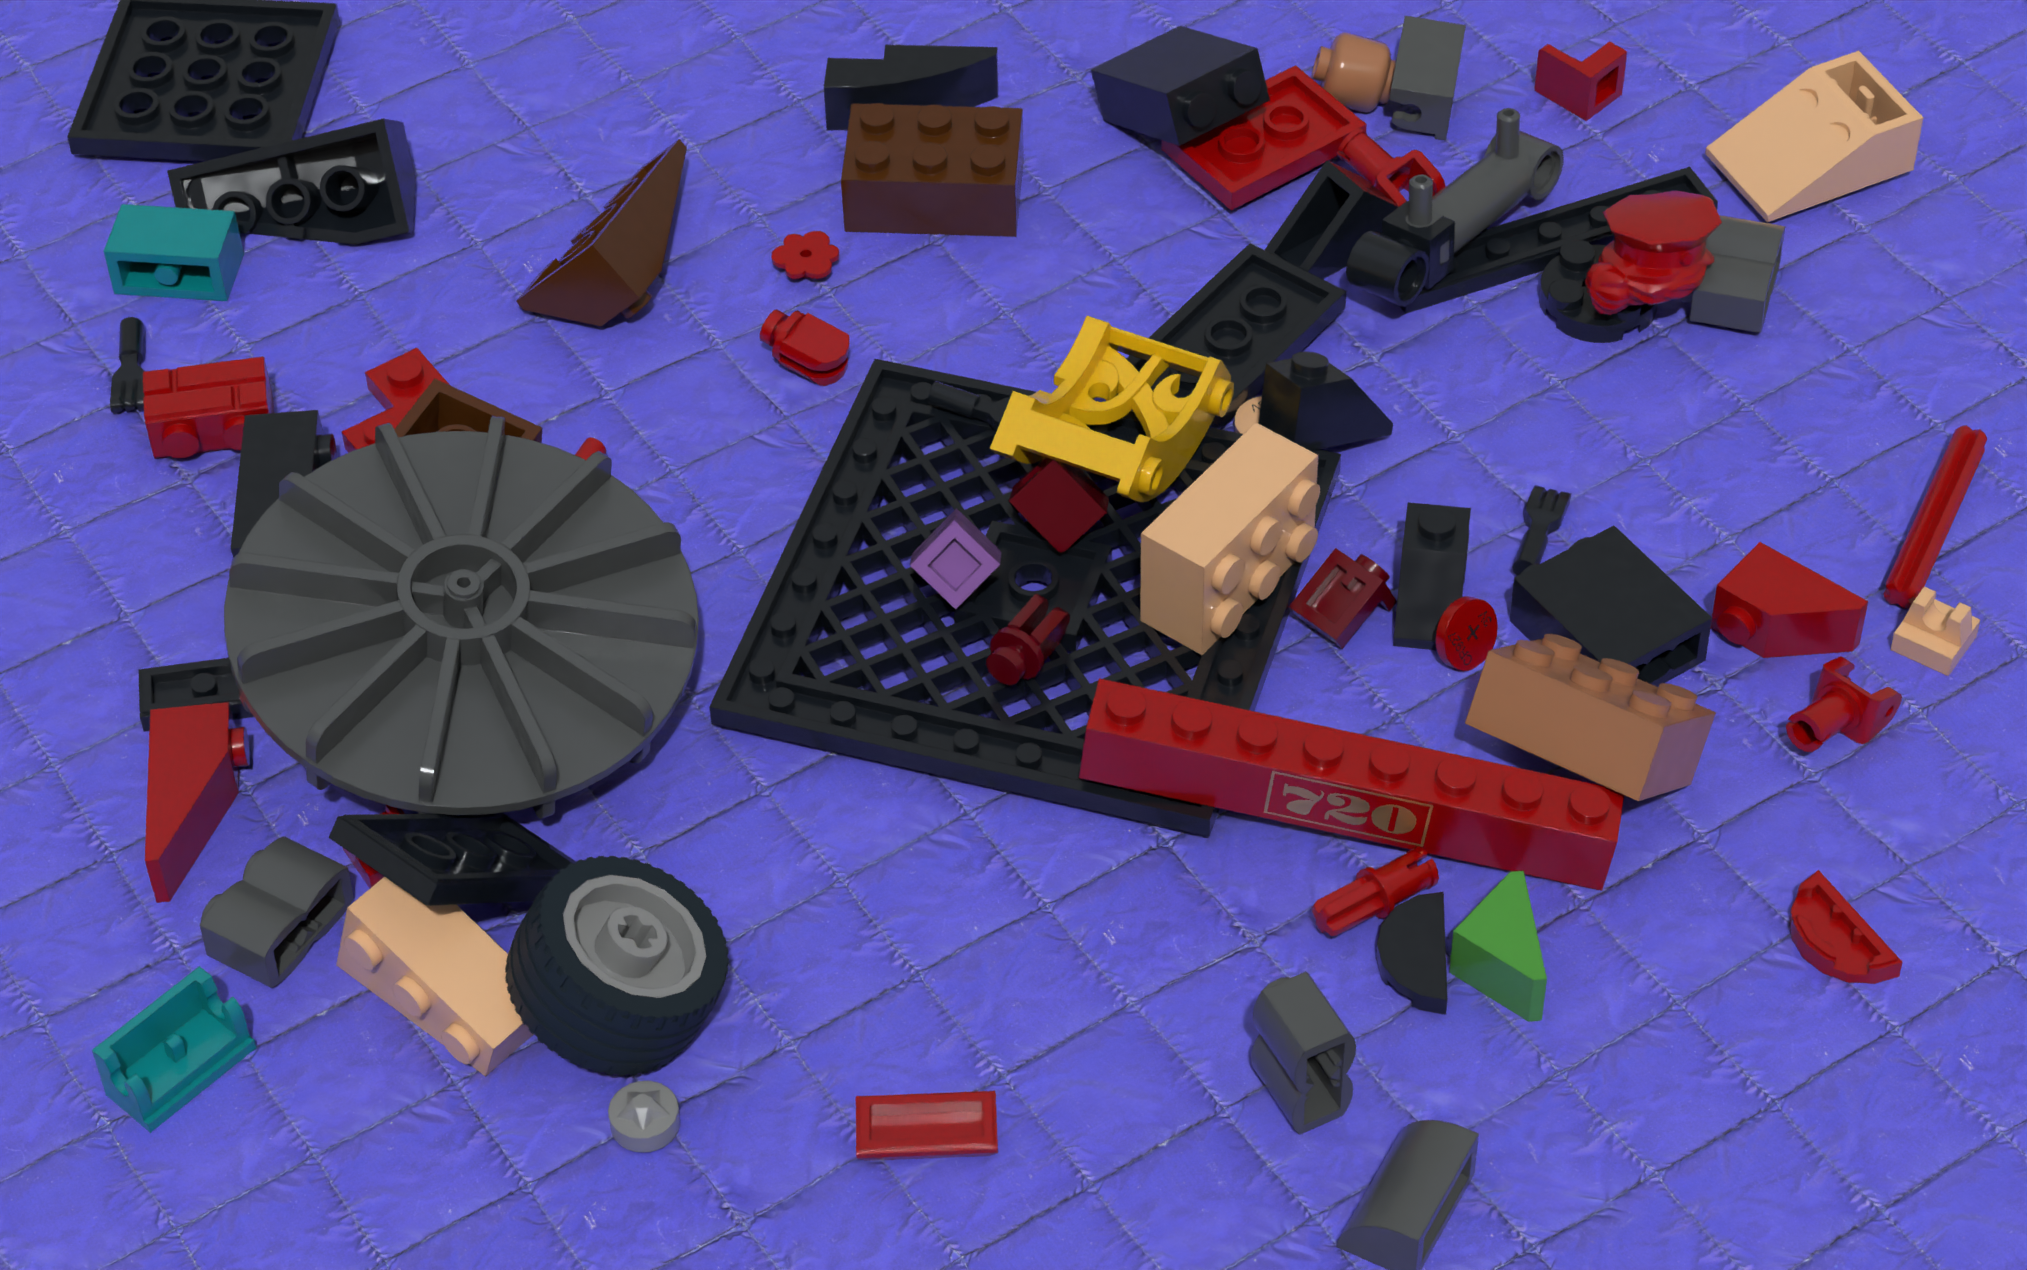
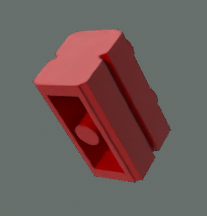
M264 356L178 367L172 370L161 369L143 372L144 418L155 459L165 457L186 458L196 453L226 449L241 450L245 415L274 413L272 389Z

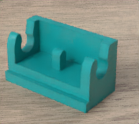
M200 966L92 1049L106 1096L150 1133L257 1048L255 1040L250 1037L243 1010L237 1000L231 997L223 1004L217 994L218 989L212 976Z

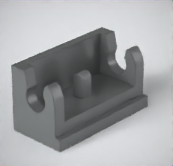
M1405 16L1389 100L1403 105H1415L1421 111L1417 114H1408L1404 111L1394 112L1392 123L1405 130L1435 134V139L1446 140L1466 25Z

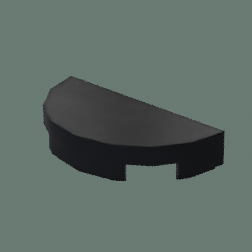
M1443 892L1417 895L1397 905L1381 924L1376 951V961L1381 979L1386 985L1391 986L1392 984L1398 992L1411 998L1412 1006L1415 1008L1440 1014H1446L1447 1010Z

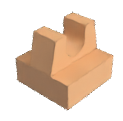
M1924 586L1913 601L1903 621L1894 632L1890 650L1949 676L1977 637L1981 619L1972 616L1971 607L1961 602L1954 608L1936 600V591Z

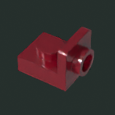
M1335 548L1290 604L1289 608L1297 618L1343 649L1377 605L1390 612L1397 603V600L1385 584L1390 576L1377 563L1363 554H1360L1354 561Z

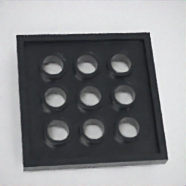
M120 0L67 136L71 154L153 158L159 160L209 161L302 138L340 22L337 4L276 0ZM165 37H174L170 40L163 41ZM218 40H227L226 42L216 44ZM271 43H281L277 46L270 47ZM151 73H160L159 75L150 77ZM209 75L215 76V77H213V78H210V79H207V80H203V79L205 78V76H209ZM261 78L269 79L265 82L257 83ZM138 109H148L142 113L135 114ZM192 112H203L199 115L190 117ZM247 115H257L254 118L244 120Z

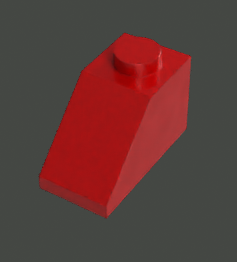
M1759 542L1717 584L1711 629L1722 634L1729 641L1739 644L1763 658L1853 652L1860 644L1868 601Z

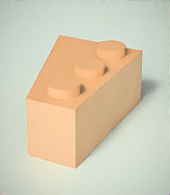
M383 877L347 907L336 965L443 1044L459 1062L471 1065L486 1077L534 1035L529 1031L528 1026L524 1025L521 1021L520 1015L516 1013L515 1006L510 1000L511 995L507 991L508 983L505 980L507 974L505 967L508 954L458 905L427 906L388 878Z

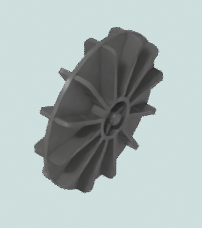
M496 416L491 417L488 433L441 431L398 437L390 423L376 426L375 444L338 457L305 477L291 472L279 483V498L260 517L246 537L238 555L232 559L224 604V634L229 665L239 690L240 700L244 709L253 714L264 731L288 755L306 768L307 782L319 790H323L330 784H333L362 798L391 807L417 811L419 814L483 815L533 807L540 819L554 815L555 800L576 793L600 781L628 761L640 763L650 752L651 740L668 721L683 695L695 659L699 618L697 596L691 572L680 549L681 536L674 524L663 523L645 501L632 489L611 475L612 460L600 451L593 453L585 460L557 447L530 439L505 435V418Z

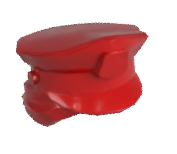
M1669 191L1650 195H1629L1605 210L1603 214L1614 234V241L1604 247L1599 256L1598 263L1593 264L1587 272L1585 280L1586 290L1595 310L1599 314L1606 315L1618 313L1628 306L1660 304L1671 299L1678 300L1690 295L1703 282L1707 266L1714 263L1713 254L1706 248V240L1722 224L1713 200L1704 195Z

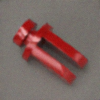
M776 309L766 318L759 338L760 341L771 347L773 346L772 355L778 360L779 364L820 386L833 384L844 376L848 366L849 335L809 313L805 315L800 311H795L788 317V315Z

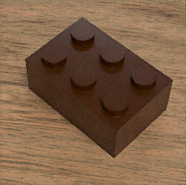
M883 103L851 104L841 176L844 232L1017 237L1024 164L1023 108L887 105Z

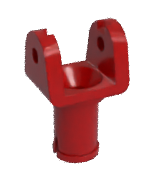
M1362 128L1353 130L1339 145L1337 156L1342 161L1348 163L1399 207L1406 202L1400 191L1405 189L1409 192V180L1416 175H1426L1432 179L1433 196L1446 187L1440 172L1419 150H1412L1403 157L1393 158L1372 140Z
M1840 656L1823 665L1811 704L1788 718L1791 722L1786 724L1787 735L1798 749L1805 752H1813L1819 749L1824 742L1838 732L1858 744H1865L1893 719L1901 704V694L1891 687H1886L1870 694L1850 681L1851 678L1848 675L1849 672L1854 670V664Z

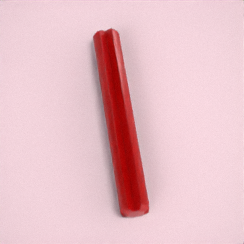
M1963 425L1954 431L1886 581V589L1883 595L1889 604H1899L1902 608L1909 609L1924 588L1984 454L1987 437L1981 429L1972 430L1969 426Z

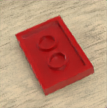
M1295 65L1265 80L1270 101L1180 146L1162 140L1161 150L1226 207L1233 210L1325 163L1326 160L1329 161L1336 157L1337 152H1339V145L1346 136L1357 128H1362L1366 132L1367 124Z

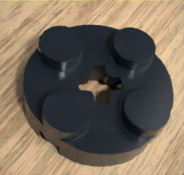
M1572 240L1561 246L1560 254L1546 265L1542 273L1539 304L1544 315H1546L1548 310L1557 319L1556 328L1564 334L1582 341L1594 343H1611L1623 340L1624 331L1633 329L1640 325L1639 332L1647 328L1655 318L1658 304L1628 306L1612 315L1599 314L1595 310L1587 293L1585 280L1587 272L1593 264L1598 263L1599 256L1607 245H1591L1583 240Z

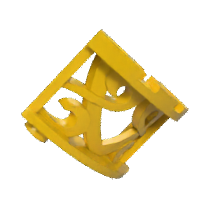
M1086 316L1072 348L1054 374V385H1057L1058 388L1052 393L1039 390L1030 396L1013 391L990 449L995 454L1025 464L1036 463L1047 457L1119 481L1117 493L1123 497L1138 502L1149 501L1164 492L1183 471L1199 447L1215 415L1223 417L1226 414L1233 398L1234 383L1231 382V374L1222 360L1213 357L1208 358L1112 327L1108 322ZM1119 352L1146 360L1147 362L1138 371ZM1167 368L1199 377L1193 392L1184 398L1174 396L1179 392L1181 374H1173L1164 378L1157 384L1154 392L1151 387ZM1099 397L1105 399L1106 401L1099 402L1095 401L1094 398ZM1133 410L1146 436L1139 434L1135 444L1093 431L1087 425L1108 424L1121 419Z

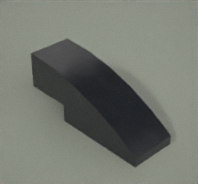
M885 45L884 59L828 58L824 81L827 130H848L851 104L883 103L887 105L975 107L998 98L997 47Z

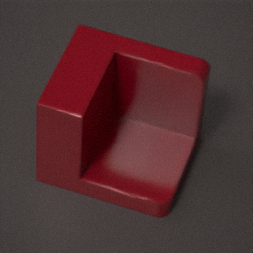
M1044 457L1013 486L1009 502L1058 552H1064L1107 513L1109 498L1080 468Z

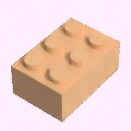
M1255 422L1141 533L1140 621L1200 655H1203L1220 637L1226 638L1230 636L1237 628L1242 615L1258 599L1264 600L1270 596L1277 586L1280 577L1296 561L1299 563L1304 561L1316 544L1318 531L1315 528V511L1320 495V486L1317 484L1318 455Z

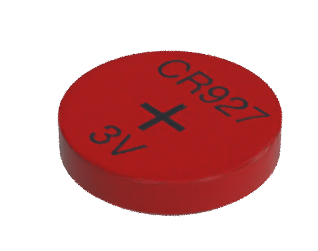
M1465 596L1455 600L1447 607L1440 618L1436 631L1437 652L1440 659L1447 666L1468 671L1476 668L1486 660L1488 651L1494 647L1498 630L1497 617L1492 606L1484 600Z

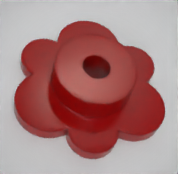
M811 231L803 237L799 234H790L784 238V245L775 248L771 254L772 263L778 268L785 269L786 275L792 279L824 278L831 273L832 263L837 261L840 256L839 249L834 245H830L829 236L821 231Z

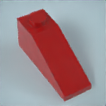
M229 702L150 710L145 864L157 903L171 901L239 793V767L249 766L250 748L246 727L235 728Z

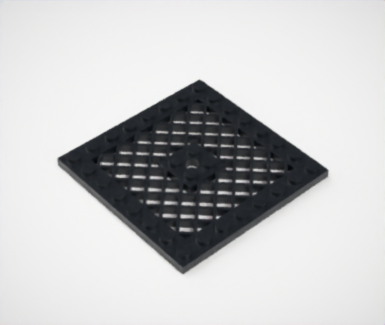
M874 359L709 706L711 724L1210 837L1220 808L1079 778L1087 725L1071 731L1064 719L1086 710L1090 714L1098 681L1090 684L1083 675V672L1103 664L1113 674L1103 678L1105 680L1145 688L1144 686L1167 677L1174 689L1166 693L1255 711L1290 613L1289 606L1295 599L1310 555L1300 563L1296 561L1280 577L1277 586L1270 596L1264 600L1258 599L1242 615L1234 632L1226 638L1220 637L1203 655L1184 645L1170 651L1162 641L1169 637L1140 621L1141 586L1126 592L1119 582L1141 574V543L1137 538L1141 537V533L1177 498L1160 504L1156 497L1149 501L1138 502L1118 494V485L1103 491L1109 498L1107 513L1100 518L1105 527L1082 535L1066 551L1058 552L1028 521H1022L1017 514L1020 512L1009 502L1011 492L1003 494L998 488V485L1016 478L1021 480L1040 461L1025 464L1004 457L1000 461L983 467L978 458L993 453L990 446L996 430L989 423L982 420L971 419L928 404L929 392L935 381L979 395L981 398L993 402L1011 397L1013 391L1027 396L1036 392ZM1130 411L1121 419L1108 424L1087 425L1093 431L1135 444L1139 434L1146 436L1139 419L1133 411ZM1209 427L1186 467L1166 490L1175 487L1181 495L1243 434ZM938 439H941L946 447L928 454H924L919 448ZM1324 450L1311 451L1318 455L1317 484L1320 486V495L1315 511V528L1318 532L1341 467V454ZM903 453L908 461L897 465ZM957 466H961L966 473L946 482L939 475V473ZM1081 469L1094 483L1107 478ZM921 480L928 488L907 497L900 490ZM978 493H981L986 502L965 510L958 502ZM884 496L889 504L878 508V505L882 497ZM1133 503H1137L1143 510V512L1123 520L1116 512V510ZM940 508L943 509L947 517L957 508L978 529L990 524L986 537L1002 552L1000 565L957 609L952 607L939 593L926 598L919 588L927 586L929 583L912 567L905 569L900 562L901 559L911 556L947 518L945 517L925 525L919 516ZM901 523L909 531L889 540H885L880 533ZM864 538L869 547L858 551ZM1120 546L1126 555L1112 560V548ZM884 567L889 575L867 585L860 577V575ZM1032 580L1042 581L1049 585L1039 591H1028L1021 588V586L1026 585ZM844 582L849 592L837 596ZM1102 590L1108 600L1096 604ZM1036 593L1049 602L1045 617L1056 607H1060L1070 614V622L1061 642L1048 656L1051 661L1045 663L1035 677L1020 679L1014 685L998 682L987 686L981 678L982 675L989 673L986 660L991 654L990 648L970 656H966L960 646L982 637L990 646V641L998 630L1007 627ZM902 595L909 603V605L887 614L879 605ZM861 611L869 619L867 622L846 630L839 621ZM954 612L955 624L946 627L940 617ZM1123 618L1130 629L1108 637L1101 627ZM921 624L929 632L928 635L905 643L899 634ZM823 627L829 637L817 641ZM1084 634L1091 645L1077 650ZM881 640L889 648L888 651L865 659L859 649ZM1145 648L1152 659L1130 667L1122 657ZM942 653L950 662V664L928 673L920 665V662ZM843 656L849 666L824 676L818 666ZM1198 664L1194 678L1191 680L1185 669ZM900 670H904L910 679L888 689H885L879 681L880 678ZM1065 680L1072 691L1049 700L1042 689ZM964 683L971 694L949 703L940 694V692ZM863 686L865 690L858 689V687ZM1026 697L1032 706L1030 709L1009 717L1002 708L1005 704ZM985 713L987 717H983V716H979V715ZM1047 727L1049 731L1042 730V728Z

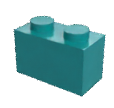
M121 204L103 251L114 294L228 301L244 256L235 211Z

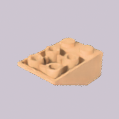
M1856 51L1807 69L1708 145L1705 154L1766 222H1770L1914 170L1923 117L1860 51Z

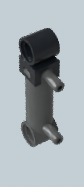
M1512 108L1502 109L1497 113L1496 135L1488 145L1485 156L1433 196V181L1428 176L1416 175L1409 180V201H1406L1382 220V233L1373 230L1364 233L1351 250L1346 268L1348 282L1359 289L1398 306L1405 307L1418 297L1423 287L1430 289L1454 270V254L1527 196L1541 200L1553 190L1562 172L1564 161L1562 149L1557 145L1520 131L1519 112Z

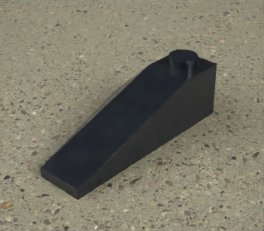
M383 118L167 171L175 207L235 211L239 233L360 245L413 232L416 176L404 124L401 121Z

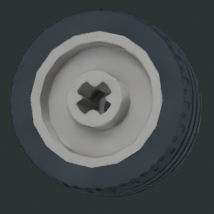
M589 857L586 860H578L575 864L571 863L565 869L562 868L539 892L518 927L505 967V972L507 973L505 980L508 983L507 991L511 995L510 1000L515 1006L516 1013L520 1015L521 1021L524 1025L528 1026L532 1034L536 1035L537 1040L548 1046L547 1048L552 1052L555 1051L561 1058L568 1059L570 1063L578 1064L585 1069H592L594 1072H604L607 1075L619 1074V1076H625L630 1074L632 1076L638 1073L645 1074L650 1070L654 1071L660 1066H665L679 1055L696 1036L714 1008L728 973L727 966L729 964V958L727 957L729 952L728 947H726V939L722 935L721 926L719 927L718 920L715 916L713 917L710 908L706 907L704 901L700 897L698 898L691 888L689 889L685 886V883L678 881L674 878L675 876L665 873L660 868H655L648 863H642L640 860H630L627 857Z

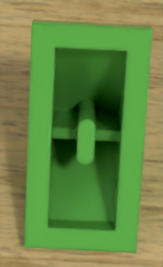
M1511 871L1454 929L1449 973L1530 1022L1542 1021L1547 976L1524 871Z

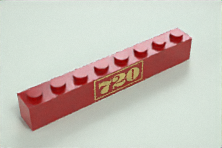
M1101 678L1098 681L1086 727L1079 774L1081 779L1406 849L1421 847L1433 855L1508 871H1524L1526 875L1600 891L1603 890L1618 842L1624 800L1623 794L1597 784Z

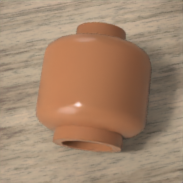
M1341 33L1333 40L1330 48L1319 47L1311 78L1321 81L1320 86L1349 110L1369 113L1378 103L1387 104L1390 98L1396 60L1391 59L1390 49L1383 42L1351 33Z

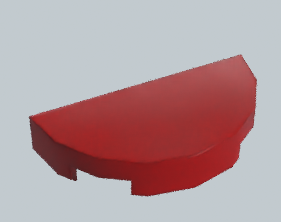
M1819 870L1801 883L1797 897L1791 907L1789 919L1791 939L1806 961L1823 974L1848 983L1876 984L1900 976L1903 962Z

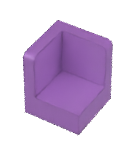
M956 508L913 552L910 566L952 607L957 609L1000 565L1002 552Z

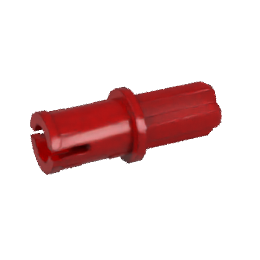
M1414 847L1406 854L1377 869L1372 867L1361 869L1357 873L1355 881L1322 897L1313 904L1312 913L1316 919L1315 925L1321 933L1337 936L1373 916L1386 918L1395 908L1396 904L1424 889H1430L1438 883V869L1434 860L1430 859L1417 866V862L1426 858L1428 852L1421 847Z

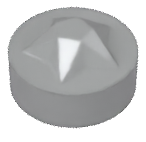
M638 1081L621 1088L610 1101L608 1116L611 1133L616 1142L627 1150L644 1153L659 1150L668 1145L679 1131L680 1114L678 1101L674 1093L661 1083Z

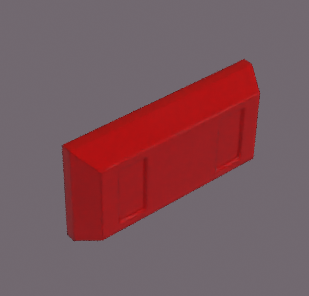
M996 1091L856 1096L857 1159L874 1161L991 1156L998 1153Z

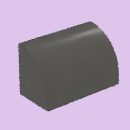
M1437 1120L1416 1121L1404 1127L1339 1237L1336 1247L1388 1270H1421L1474 1176L1479 1133L1456 1124Z

